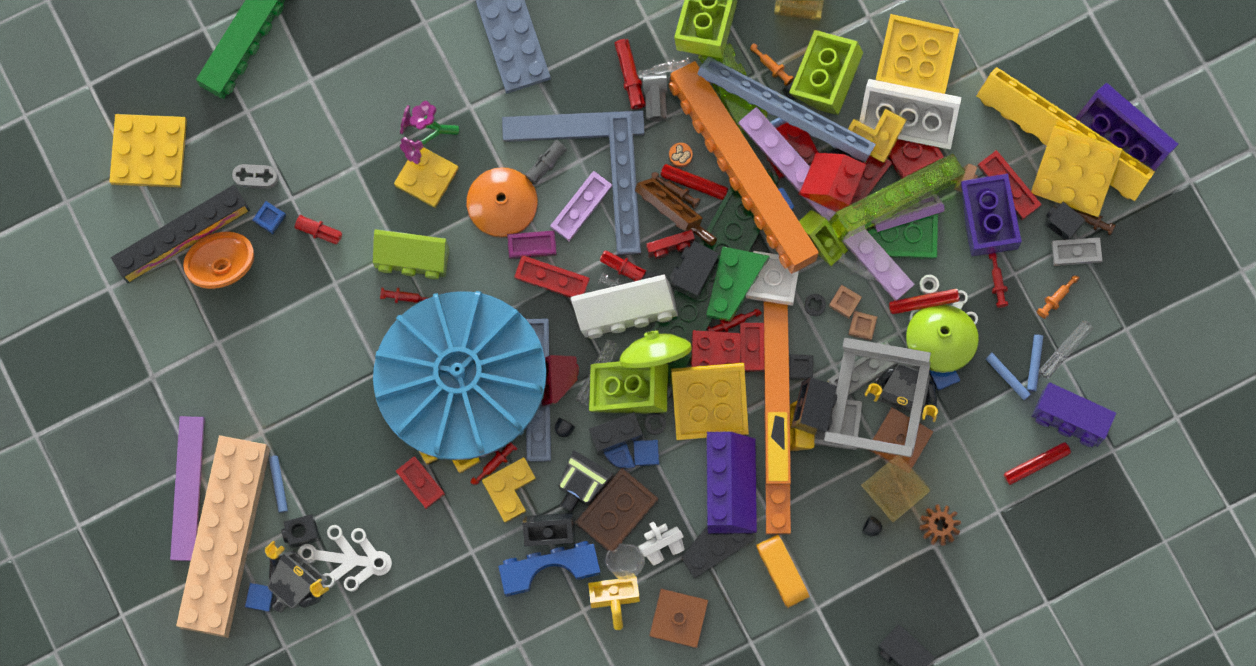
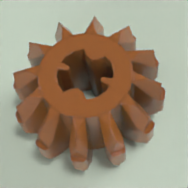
M939 504L935 505V513L932 509L928 508L926 509L928 516L922 515L920 518L926 524L920 525L919 529L928 531L924 534V539H927L930 535L933 537L931 540L932 545H935L937 539H939L940 545L945 546V538L952 543L955 540L952 534L959 535L960 530L954 527L961 524L960 520H953L957 512L954 511L949 515L950 507L947 505L943 512H941ZM939 520H942L946 530L944 528L941 531L937 530V525L934 521L938 523Z

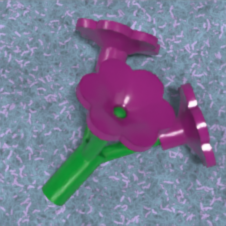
M423 101L420 106H415L412 110V117L410 115V106L407 105L401 121L400 134H403L408 126L416 127L419 130L424 128L435 130V132L421 141L417 140L414 142L406 137L401 139V150L405 153V157L415 164L421 162L420 158L422 155L420 150L424 147V144L439 134H459V126L441 125L434 120L436 107L430 105L428 101Z

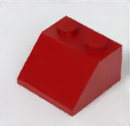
M816 153L799 195L842 215L852 201L866 164L845 154Z

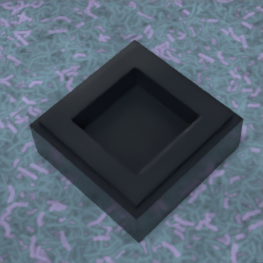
M789 354V380L813 378V355Z

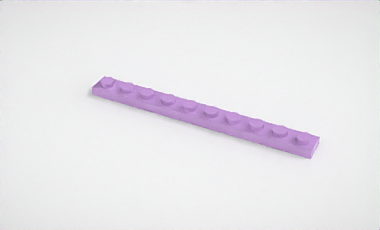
M757 107L754 108L738 122V125L794 188L800 192L810 166ZM803 197L819 215L828 220L842 242L895 301L915 285L848 209L841 215Z

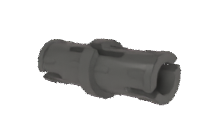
M555 140L543 155L540 154L537 157L538 161L525 176L536 185L548 170L554 168L556 161L567 151L565 146L558 140Z

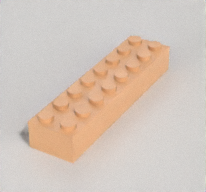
M219 435L176 624L181 629L229 638L270 448L267 444Z

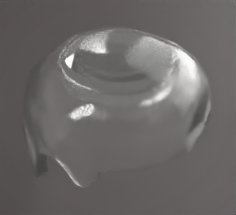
M619 544L616 550H608L605 563L608 570L615 577L628 580L634 578L643 570L645 558L641 549L635 545Z

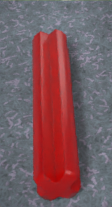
M665 164L661 170V177L723 200L728 192V188L668 164Z
M958 289L891 301L889 309L891 314H898L958 302L960 295Z
M1063 442L1005 472L1004 478L1006 482L1011 485L1068 456L1071 453L1070 447L1066 442Z

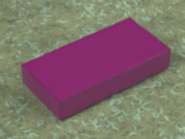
M555 230L507 234L509 259H518L522 255L529 258L557 255Z

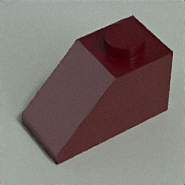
M550 355L545 357L546 385L542 407H548L557 403L577 381L579 366L576 356Z

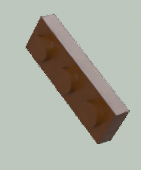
M654 178L637 183L635 191L645 201L656 207L661 214L671 219L677 227L687 231L700 226L703 218Z

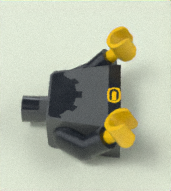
M898 363L896 368L889 367L875 378L864 395L867 396L868 393H872L875 395V402L878 400L911 413L920 367L906 366ZM928 375L921 418L925 420V416L930 415L933 417V422H935L938 414L937 395L934 383L929 381L930 375Z
M272 541L265 548V553L270 558V582L268 589L276 595L271 603V607L282 613L287 605L294 609L297 607L306 608L319 603L324 593L329 591L328 587H322L328 579L294 550L282 555L285 548L283 546L276 548L275 541Z

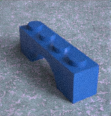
M588 541L574 544L575 548L565 550V547L551 549V554L541 556V552L527 555V559L518 561L517 558L504 560L503 565L498 567L505 596L529 592L531 583L537 573L552 566L565 568L574 575L576 580L601 575L594 544L589 545Z

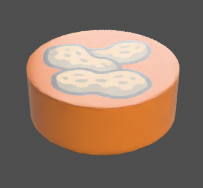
M685 143L674 144L669 151L670 162L679 168L688 166L692 161V149Z

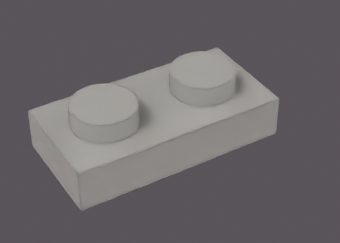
M1100 238L1056 240L1051 242L1053 266L1102 262Z

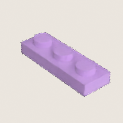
M593 171L550 225V228L570 242L610 191L612 184Z

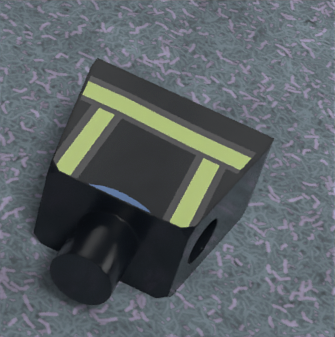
M573 450L559 483V489L566 493L560 506L571 513L578 502L589 506L612 480L613 473Z

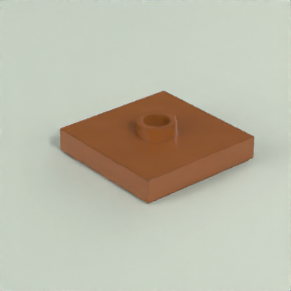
M892 407L873 440L905 446L910 417ZM919 423L913 457L869 451L909 474L934 431Z
M661 589L649 637L697 648L708 600Z

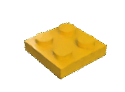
M423 147L420 150L422 155L420 158L421 162L415 164L413 161L407 160L394 182V186L436 208L459 167Z

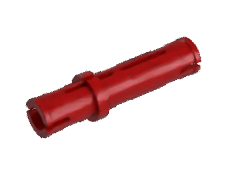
M621 39L616 41L614 45L624 77V90L628 93L631 109H641L646 106L641 89L642 81L637 75L629 39Z

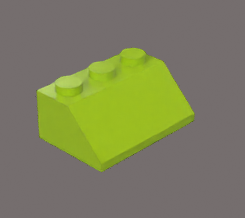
M814 30L789 94L817 110L839 115L864 53L858 41Z
M374 230L373 265L375 268H378L379 272L392 273V270L402 271L401 274L406 276H415L416 273L425 274V277L429 279H439V276H446L449 246L445 238Z

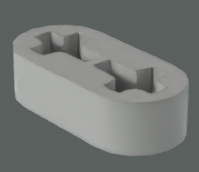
M242 164L235 167L232 173V178L236 185L242 188L271 189L278 182V175L275 169L267 165ZM246 171L247 175L253 177H246L245 181H241L238 175H242V172ZM266 172H269L273 178H270L265 183L263 178H257V176H265Z

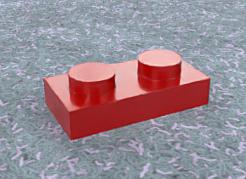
M689 230L647 243L646 249L649 258L654 256L655 259L663 258L669 255L668 252L676 249L678 252H682L686 246L691 247L695 237L693 231Z
M740 323V363H744L745 372H764V323Z
M415 456L396 470V473L426 509L445 495Z

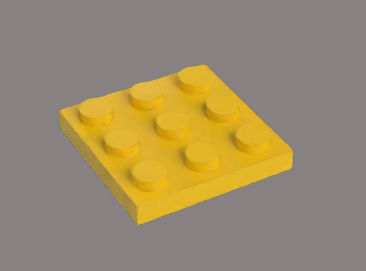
M890 14L876 80L945 94L959 29Z
M115 114L109 183L111 185L182 188L187 126L186 117Z
M1055 125L1031 192L1034 195L1060 204L1064 202L1071 208L1099 217L1123 149Z
M744 363L671 369L677 440L707 438V432L749 434Z

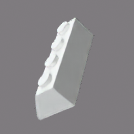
M869 79L866 85L859 121L875 129L884 110L887 109L907 120L898 139L951 149L962 97Z
M665 274L571 297L580 330L585 338L589 337L590 339L599 338L603 333H620L625 331L626 328L633 326L637 328L645 327L654 321L667 322L672 320V317L678 316L673 289Z

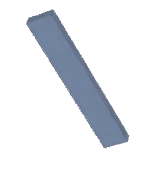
M643 111L502 117L503 142L609 137L608 114L622 113L632 114L633 136H644Z
M608 114L617 256L641 254L637 192L635 191L636 174L632 114Z
M526 319L539 338L544 357L549 356V320ZM542 401L532 421L526 427L527 462H551L550 406L542 407Z

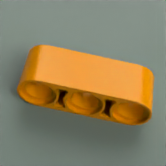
M778 534L756 545L787 608L810 597Z

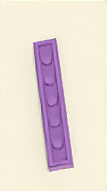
M180 416L171 561H191L199 520L204 417Z

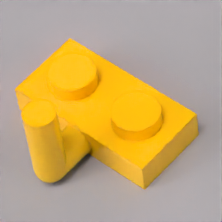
M637 577L588 583L591 608L611 606L614 629L621 630L623 628L621 604L640 602Z

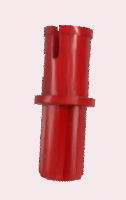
M301 214L296 220L295 229L313 235L314 239L321 238L335 245L341 241L342 232L324 225L323 221L317 222Z
M606 250L600 257V262L617 270L618 275L622 274L633 281L642 280L647 270L629 262L628 258L623 260Z

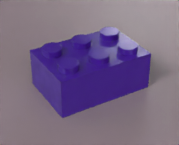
M1049 382L1042 391L1031 417L1036 419V423L1044 427L1051 425L1057 428V432L1066 437L1075 436L1080 439V443L1093 448V446L1098 447L1105 440L1116 412Z

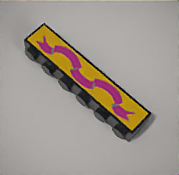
M234 184L110 258L122 278L128 284L192 246L202 238L246 214L250 209Z

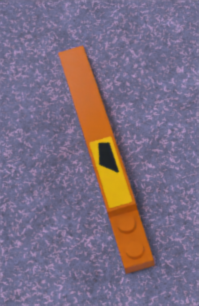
M763 301L766 534H791L788 305Z

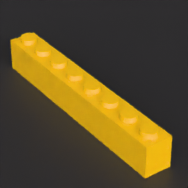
M998 67L990 73L976 95L984 105L995 108L1005 119L1013 120L1020 125L1023 131L1032 133L1040 138V141L1046 146L1055 125L1116 146ZM1122 150L1110 186L1117 189L1123 197L1135 201L1155 171Z

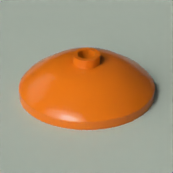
M494 168L488 170L476 178L468 191V214L474 225L490 236L507 237V234L522 232L533 221L537 211L538 200L533 184L524 174L514 169ZM504 195L506 199L503 202H499L497 197Z
M235 232L214 233L202 238L189 249L184 259V271L189 281L196 286L207 289L226 287L237 282L249 271L254 261V250L250 241L241 234Z

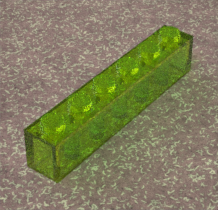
M954 153L837 211L828 222L841 242L957 183L965 174V171Z

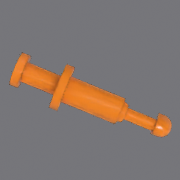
M756 44L750 46V50L755 52L760 57V61L773 72V78L779 76L784 81L785 86L792 83L794 77L788 76L783 71L785 68L783 64L778 65L767 54H762L757 49L758 46Z
M1072 276L1071 280L1066 285H1062L1052 297L1047 296L1045 298L1046 305L1042 309L1039 308L1037 314L1041 318L1046 319L1051 309L1057 310L1059 308L1058 303L1069 292V287L1073 283L1076 284L1080 277Z

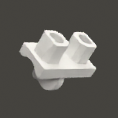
M654 522L649 524L652 530L644 534L646 540L649 541L638 546L644 557L648 558L652 565H656L664 560L660 549L667 545L673 555L685 550L681 539L684 536L677 526L668 530L666 524L657 527Z

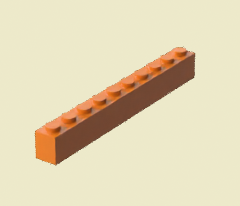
M696 61L672 72L668 83L671 93L674 96L677 95L681 101L680 105L686 115L689 114L692 118L694 129L704 137L708 151L710 153L713 152L717 157V164L721 171H726L729 176L730 185L735 191L738 190L742 196L741 200L744 207L753 213L755 224L760 230L763 229L767 235L766 239L769 246L778 252L781 265L785 269L788 268L790 273L793 274L814 263L819 254L818 250L710 83L697 75L699 66Z

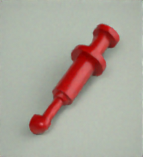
M992 253L989 254V259H992L994 267L992 270L994 282L992 293L997 294L998 302L996 306L1002 308L1008 306L1004 293L1008 291V287L1004 286L1002 272L997 264V255Z
M381 287L380 299L393 298L397 304L398 300L418 303L428 299L427 297H421L417 293L399 291L400 288L398 287L396 292L384 290Z
M754 309V311L745 315L741 313L734 316L731 322L719 320L720 324L711 328L708 326L707 331L720 332L723 330L729 333L728 329L744 323L751 316L756 315L758 317L762 312L759 309Z
M510 442L501 452L495 451L497 455L483 467V472L477 478L473 477L471 479V484L477 485L485 475H490L503 461L507 463L506 457L518 448Z

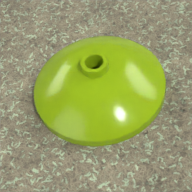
M948 304L921 309L909 322L906 332L908 349L930 352V370L946 373L961 369L971 361L978 347V331L973 320L961 309ZM945 329L948 331V334H942L940 330Z
M650 331L645 333L643 338L634 341L624 350L619 359L623 367H651L680 359L689 354L692 348L691 343L684 338L673 334H659L658 331Z

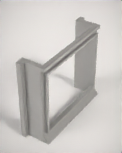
M844 338V354L836 389L837 402L832 410V424L825 434L824 442L913 457L930 370L931 353ZM856 356L920 367L905 446L841 434Z

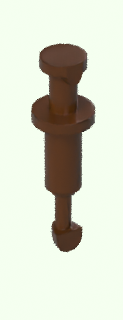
M657 172L651 174L652 178L663 184L667 190L677 196L682 202L686 201L691 204L693 209H696L700 204L701 199L690 196L688 188L683 190L671 181L663 180Z
M1073 209L1085 219L1084 222L1094 226L1093 230L1096 231L1098 228L1107 231L1108 235H1112L1116 227L1115 224L1103 222V216L1101 215L1096 217Z

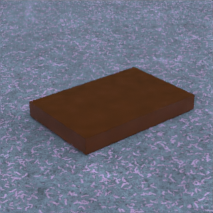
M621 468L576 520L575 524L610 554H613L659 498Z

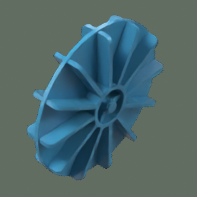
M458 291L440 295L435 293L433 297L419 302L404 314L396 317V321L390 327L378 351H376L373 385L376 401L385 421L392 431L406 444L438 459L464 460L477 457L483 458L487 457V454L503 448L524 433L525 428L535 416L544 396L546 361L541 343L534 329L512 306L502 300L482 294L480 291Z

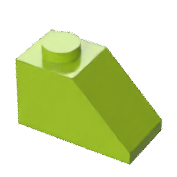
M810 210L799 221L818 250V255L828 265L832 266L848 251L833 227L823 216Z

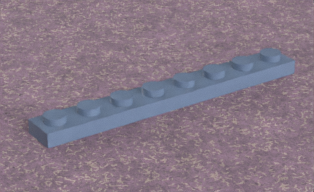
M709 56L699 68L697 75L703 77L706 81L717 84L727 92L736 94L748 103L757 105L769 114L787 121L790 125L808 132L811 136L829 143L832 147L850 154L855 159L866 162L876 145Z

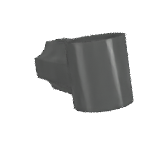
M666 74L643 75V92L646 97V120L652 122L666 120Z

